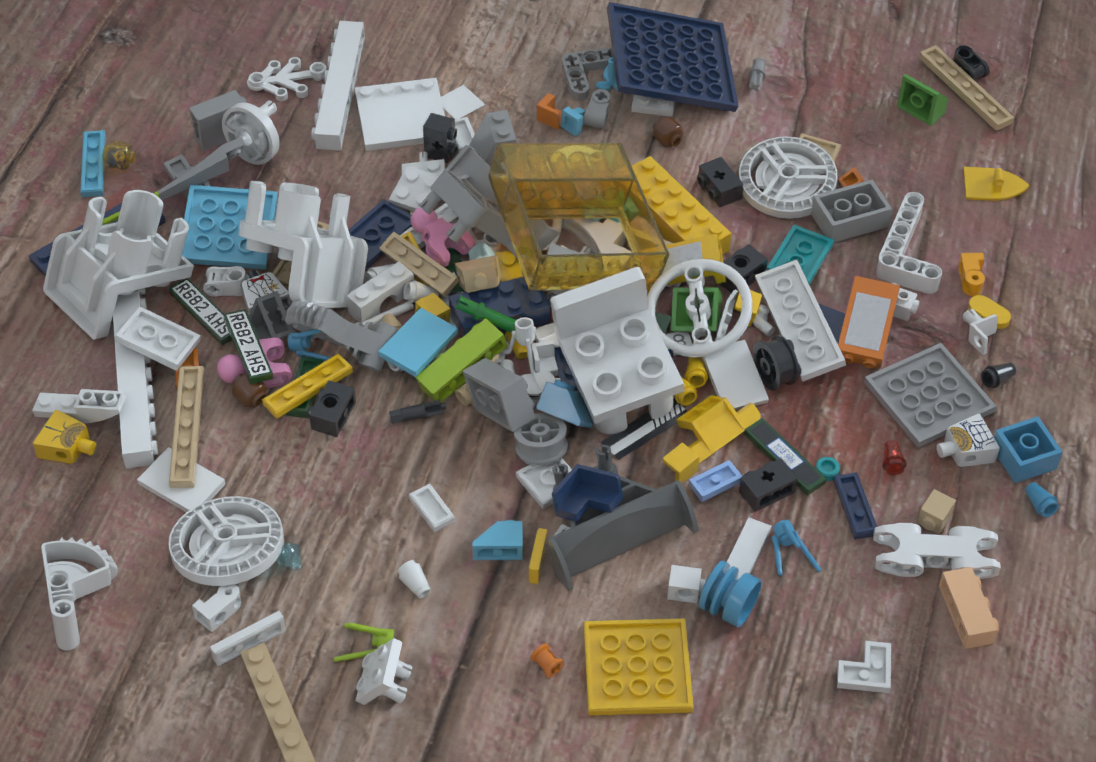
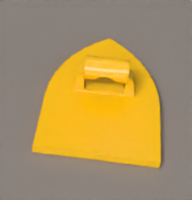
M963 168L965 197L969 200H1007L1022 194L1030 186L1020 177L1001 168Z

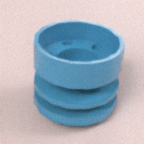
M720 561L703 586L699 599V608L704 611L710 609V613L713 616L723 609V621L739 628L747 620L756 604L762 588V580L747 572L738 579L739 569L735 566L730 568L729 563Z

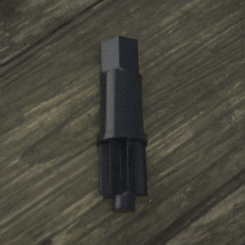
M436 400L389 411L391 423L395 424L420 418L426 419L429 416L443 414L442 410L446 409V404Z

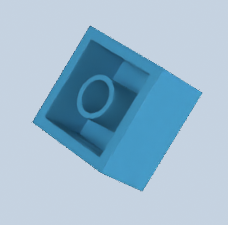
M1038 416L998 429L994 435V439L1000 447L997 457L1014 483L1058 468L1063 452Z

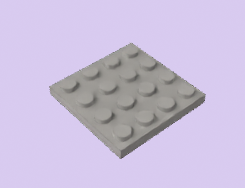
M942 343L872 373L864 379V384L918 448L945 436L948 427L976 414H980L983 418L994 413L997 407Z

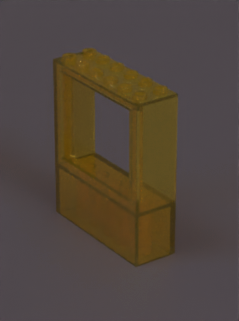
M497 143L488 178L529 291L576 289L635 267H640L646 279V287H652L655 281L662 275L670 254L622 143ZM618 218L632 253L542 255L529 219Z

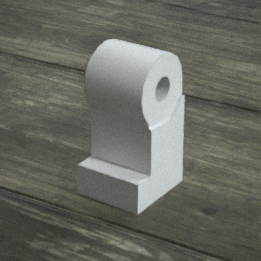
M236 584L220 586L217 594L213 595L205 603L199 599L192 605L194 618L209 631L213 632L240 608L239 587Z

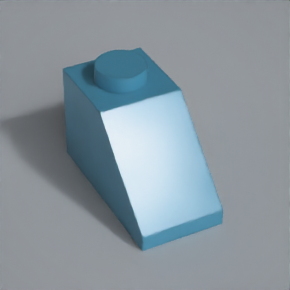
M497 521L472 542L473 560H523L522 521Z

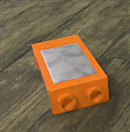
M855 276L838 343L846 363H859L870 369L881 368L900 285Z

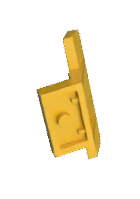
M710 395L676 419L680 428L694 431L698 440L688 447L700 456V464L743 433L747 427L760 420L761 415L754 403H748L736 412L727 398Z

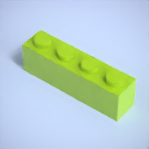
M486 318L476 324L463 338H459L450 349L441 353L431 365L421 371L416 377L421 390L433 401L440 400V403H442L466 382L463 370L484 358L491 360L495 355H498L508 347L504 334Z

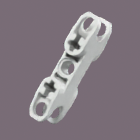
M913 523L882 525L874 529L873 540L879 544L891 546L895 550V552L882 553L876 556L875 569L900 577H917L923 574L924 567L951 570L972 567L975 576H978L980 579L999 575L1001 569L1000 562L983 557L978 553V551L990 550L996 547L998 535L992 531L971 526H956L949 530V535L921 534V527Z

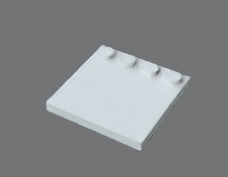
M437 78L355 87L366 151L424 144L423 125L430 113L445 116Z

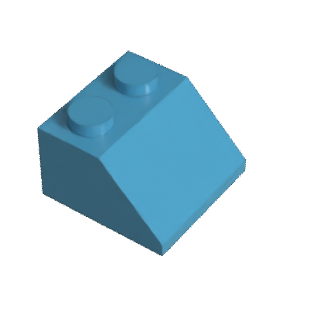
M555 380L554 383L546 382L536 409L575 425L592 428L593 422L581 393L574 390L575 386L559 380Z

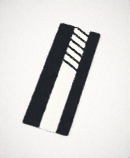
M673 398V407L665 416L652 419L648 411L628 424L624 431L612 434L601 443L610 446L611 453L620 460L676 424V419L688 411Z

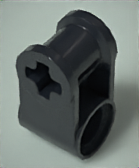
M966 45L956 48L953 61L974 81L979 77L989 75L988 64L972 48Z

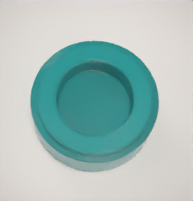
M831 457L820 458L815 467L826 478V481H832L834 476L839 475L840 471L838 461Z

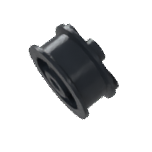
M777 335L770 342L759 341L755 343L753 347V361L762 383L767 389L774 391L779 389L781 384L792 385L797 382L802 370L794 352V344L790 339L787 340L783 336Z

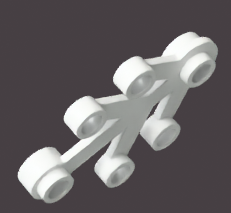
M298 57L290 58L282 69L280 62L273 60L268 63V67L262 73L254 72L250 74L247 86L254 91L265 90L275 95L277 101L287 100V90L272 85L277 83L296 91L297 97L305 98L308 96V87L293 81L307 78L321 81L324 79L326 65L322 62H315L311 64L310 70L291 73L301 68V60Z

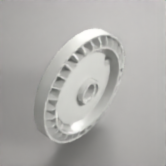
M776 137L758 143L745 154L739 168V179L744 184L742 193L744 198L757 210L778 218H801L811 215L813 196L836 190L837 169L831 156L817 144L797 137ZM758 163H760L755 175V181L757 185L756 187L754 182L752 181L751 172L753 171L754 167ZM819 184H823V186L818 190Z
M241 496L216 498L192 508L177 521L169 536V550L175 568L189 580L210 586L238 584L260 575L277 560L284 545V532L278 514L269 505L259 500ZM189 538H190L189 549H190L191 556H192L193 558H191V557L184 551V550H185L186 543H187V541L189 540Z

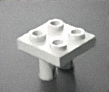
M393 638L365 656L362 662V668H364L362 677L356 686L358 690L357 702L365 705L380 695L386 696L399 704L403 702L406 696L404 693L407 692V688L395 684L393 680L394 676H397L401 680L406 681L410 677L412 666L398 660L402 646L401 641Z

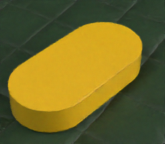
M976 295L970 299L968 305L969 312L970 309H974L982 319L996 314L998 316L997 329H1003L1009 325L1011 314L1007 309L982 295Z

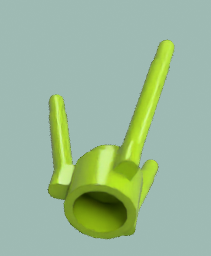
M355 623L344 624L345 628L373 634L372 646H377V649L394 638V629L374 628ZM376 649L337 656L333 658V661L338 662L362 658Z

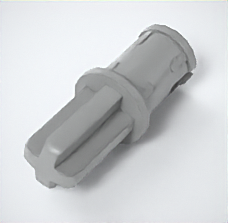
M757 58V63L756 59L753 60L752 69L749 72V88L751 90L759 91L762 80L765 78L764 69L766 62L763 58Z

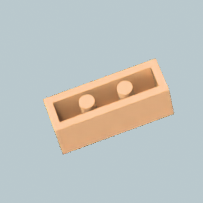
M972 567L943 572L939 587L964 649L994 644L996 635L999 632V624L997 619L992 617L988 598L984 597L982 593L980 578L975 576Z

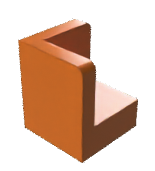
M547 93L537 104V120L558 130L561 124L562 111L555 108V96Z

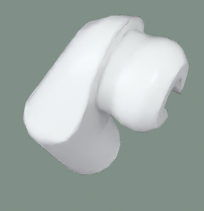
M759 305L753 325L770 337L774 333L775 327L767 322L769 308L765 305Z

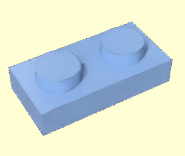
M728 460L689 479V487L699 500L704 502L740 484L742 475L732 462Z

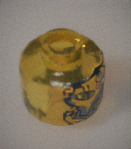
M113 140L104 146L102 157L109 168L126 170L130 164L135 163L136 151H132V146L128 142Z

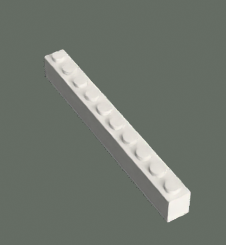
M145 288L134 290L130 295H118L113 313L114 339L115 335L139 306L147 310L146 299L142 298V295L146 294ZM115 342L118 391H124L127 394L119 413L124 464L126 469L149 466L155 461L154 455H158L157 441H153V436H157L156 424L151 421V418L155 417L154 403H150V399H154L152 385L148 383V381L153 380L151 367H147V363H151V358Z

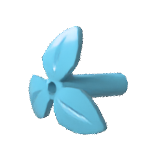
M613 57L609 58L608 65L603 73V78L606 81L597 82L596 88L610 91L611 86H613L617 90Z

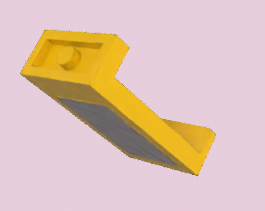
M717 234L641 250L638 251L639 260L636 261V267H640L646 279L648 295L655 281L665 271L679 263L694 259H709L723 263L722 247ZM704 271V277L714 275L716 283L726 282L724 275L713 271ZM682 274L676 277L667 285L686 282L685 275Z

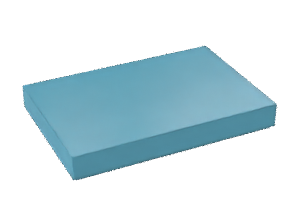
M420 308L378 351L379 357L417 377L458 334V328Z

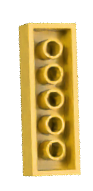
M651 156L616 173L615 189L625 190V197H633L641 209V217L647 218L660 235L663 236L664 240L677 243L717 234L722 247V254L730 251L731 232Z

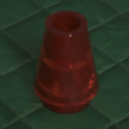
M890 440L884 444L882 467L889 475H900L904 472L907 463L898 442Z

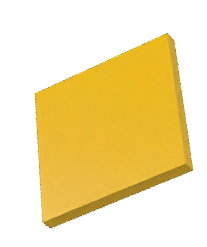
M685 618L583 622L588 716L693 713Z

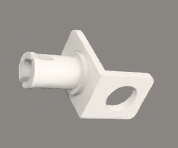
M970 309V312L967 310L962 318L970 325L969 342L982 355L987 354V336L996 333L998 316L993 314L982 319L974 309ZM979 339H981L982 346L978 343Z

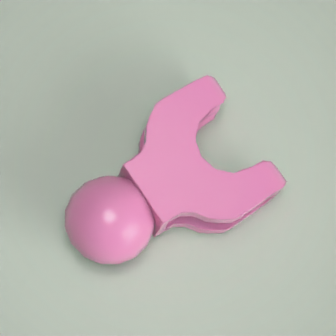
M419 207L411 215V226L416 232L423 234L421 239L426 244L425 254L445 268L449 265L450 253L447 248H453L466 255L475 246V240L468 231L464 233L458 243L451 240L450 236H447L446 233L455 223L446 222L442 217L438 219L434 210H432L431 214H428Z
M279 338L260 339L259 342L273 372V379L263 381L266 387L272 388L288 384L293 376L290 367L286 363L271 362L283 356L285 350L283 341ZM228 354L218 361L217 374L221 380L227 383H232L239 374H246L237 355Z

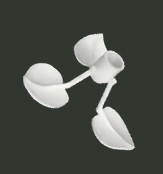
M524 317L516 320L515 331H512L510 343L507 342L508 347L498 354L500 358L495 363L505 360V354L511 353L515 340L520 345L526 346L531 374H524L522 377L528 384V395L539 396L542 394L546 382L554 383L555 378L549 371L535 373L531 344L535 340L537 343L554 341L555 347H560L555 334L554 323L536 329L533 320Z

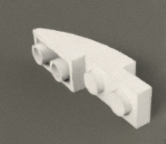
M81 389L79 395L39 393L32 411L35 417L50 418L56 409L84 424L93 423L119 414L127 394L124 391Z

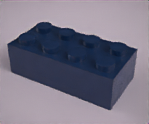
M535 274L501 282L497 287L449 296L450 317L458 328L459 337L463 338L476 324L483 321L481 319L475 320L473 319L474 316L455 309L460 295L478 304L482 302L485 304V307L515 320L524 317L533 320L534 327L550 324V304L543 290L537 288L538 280ZM495 326L505 336L506 330Z

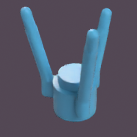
M313 329L289 334V349L296 351L297 356H307L324 361L332 358L306 351L307 348L311 347V338H315L312 335L321 333V331Z
M789 520L777 522L773 527L775 535L771 537V540L774 544L778 575H782L780 543L783 546L794 544L796 548L800 547L817 572H820V566L799 538L792 523Z

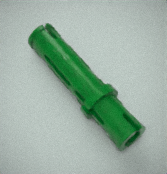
M460 295L455 309L474 316L473 319L484 320L486 318L493 325L510 333L515 331V319L485 307V304L482 302L478 304Z

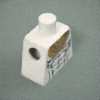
M976 414L948 427L944 442L937 444L938 455L941 458L952 455L957 466L960 467L995 463L1000 449L980 414Z

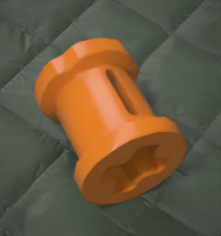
M547 643L538 646L530 656L531 661L538 663L544 670V675L547 678L556 675L564 666V661L561 658H557L550 651V646Z

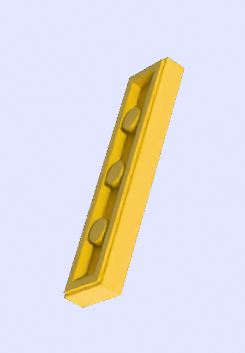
M338 353L262 399L263 405L277 419L317 395L321 388H325L328 380L338 382L353 373V368Z

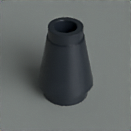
M1012 363L987 366L981 372V380L986 387L997 388L1016 375V367Z

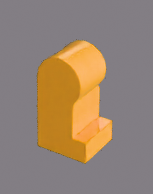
M961 253L958 270L962 290L969 296L979 295L983 289L985 276L981 272L985 260L983 253Z

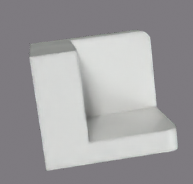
M554 341L532 343L531 350L535 373L549 371L553 376H558V368L554 356Z

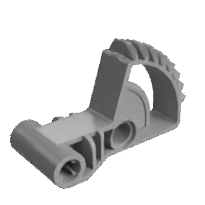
M293 301L290 307H288L285 317L286 323L298 331L304 332L313 329L321 331V333L312 336L346 348L362 367L376 372H381L385 360L379 357L378 351L398 331L396 327L384 322H379L378 324L366 322L365 325L361 322H356L354 324L345 320L331 309L306 301Z

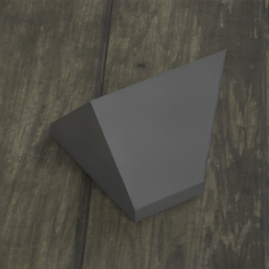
M278 291L256 298L249 318L258 338L281 339L289 336L290 333H295L292 326L285 321L286 310Z

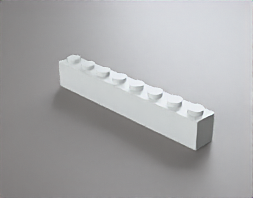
M339 21L338 29L334 30L335 42L331 43L332 56H328L329 70H325L324 80L326 83L322 84V98L318 100L319 113L315 114L316 128L313 127L311 133L312 140H315L316 149L339 151L342 149L365 39L364 22Z

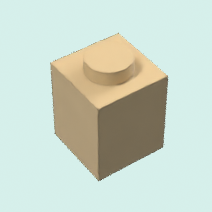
M934 489L921 508L917 523L927 530L940 534L953 513L956 500Z

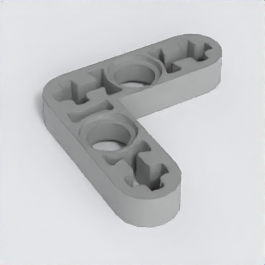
M612 48L567 53L562 57L563 73L573 99L582 101L588 98L589 84L584 71L606 68L609 58L613 57ZM587 59H595L596 61H594V62H588V61H586V60H587ZM572 75H579L580 77H579V78H572V77H570V76H572Z

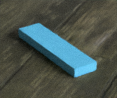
M105 130L83 132L81 197L104 195Z

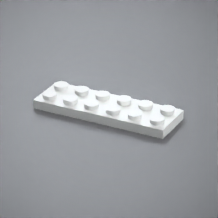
M794 260L755 275L756 282L781 336L787 340L790 339L794 344V352L802 370L801 375H799L802 382L846 366L842 352L798 261Z

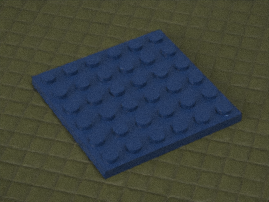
M608 3L607 15L618 92L724 111H737L739 105L723 23L618 3Z

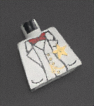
M256 270L247 273V280L241 284L248 314H250L256 298L278 291L285 310H288V307L291 305L289 292L273 273L267 272L259 275Z

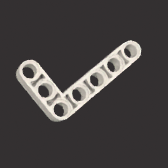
M909 192L903 199L879 254L876 275L884 281L893 282L923 293L933 294L939 288L942 276L941 268L935 264L905 256V252L920 220L924 204V197L920 193Z

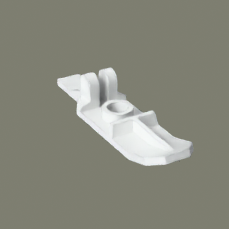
M736 289L726 301L715 341L720 340L726 334L732 317L735 298L738 294Z

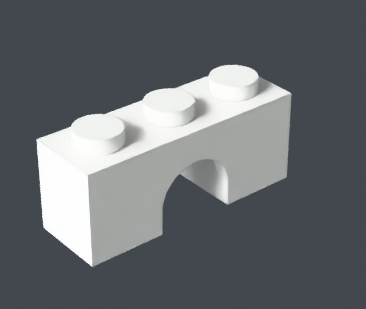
M397 262L346 295L348 313L358 322H363L379 315L380 306L388 296L397 303L404 299L403 291L405 284L414 280V274L401 262Z

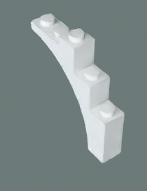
M564 207L561 211L562 228L574 234L591 249L595 258L602 260L600 269L603 270L602 279L631 268L632 252L622 247L626 242V226L608 218L604 223H600L580 215L577 211Z

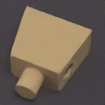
M497 255L455 263L457 276L460 280L459 285L465 292H474L499 286L501 272Z

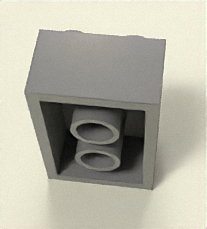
M872 179L813 196L811 215L824 236L834 239L835 243L889 227L892 208Z
M487 358L463 370L475 411L512 432L536 418L533 411V401L527 392L528 384L522 376L511 372L509 369H505Z

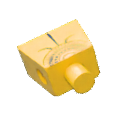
M56 409L33 442L37 458L69 464L75 463L81 453L91 456L96 450V442L90 440L87 426Z

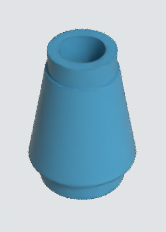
M1033 482L1025 488V493L1038 515L1050 517L1058 510L1057 498L1037 483Z

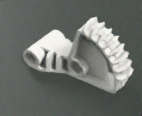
M61 537L60 541L43 543L41 548L56 644L62 650H72L80 643L74 601L111 585V580L117 576L118 568L112 556H108L106 550H101L99 545L94 546L91 541L85 544L82 538L76 542L73 537L68 541ZM60 559H74L87 562L98 569L89 573L83 566L73 562H48Z

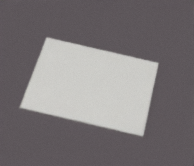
M464 85L441 97L443 108L455 119H460L485 105Z

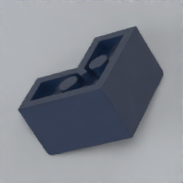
M576 464L552 492L556 517L577 522L589 507L611 513L623 499L620 476L615 473Z

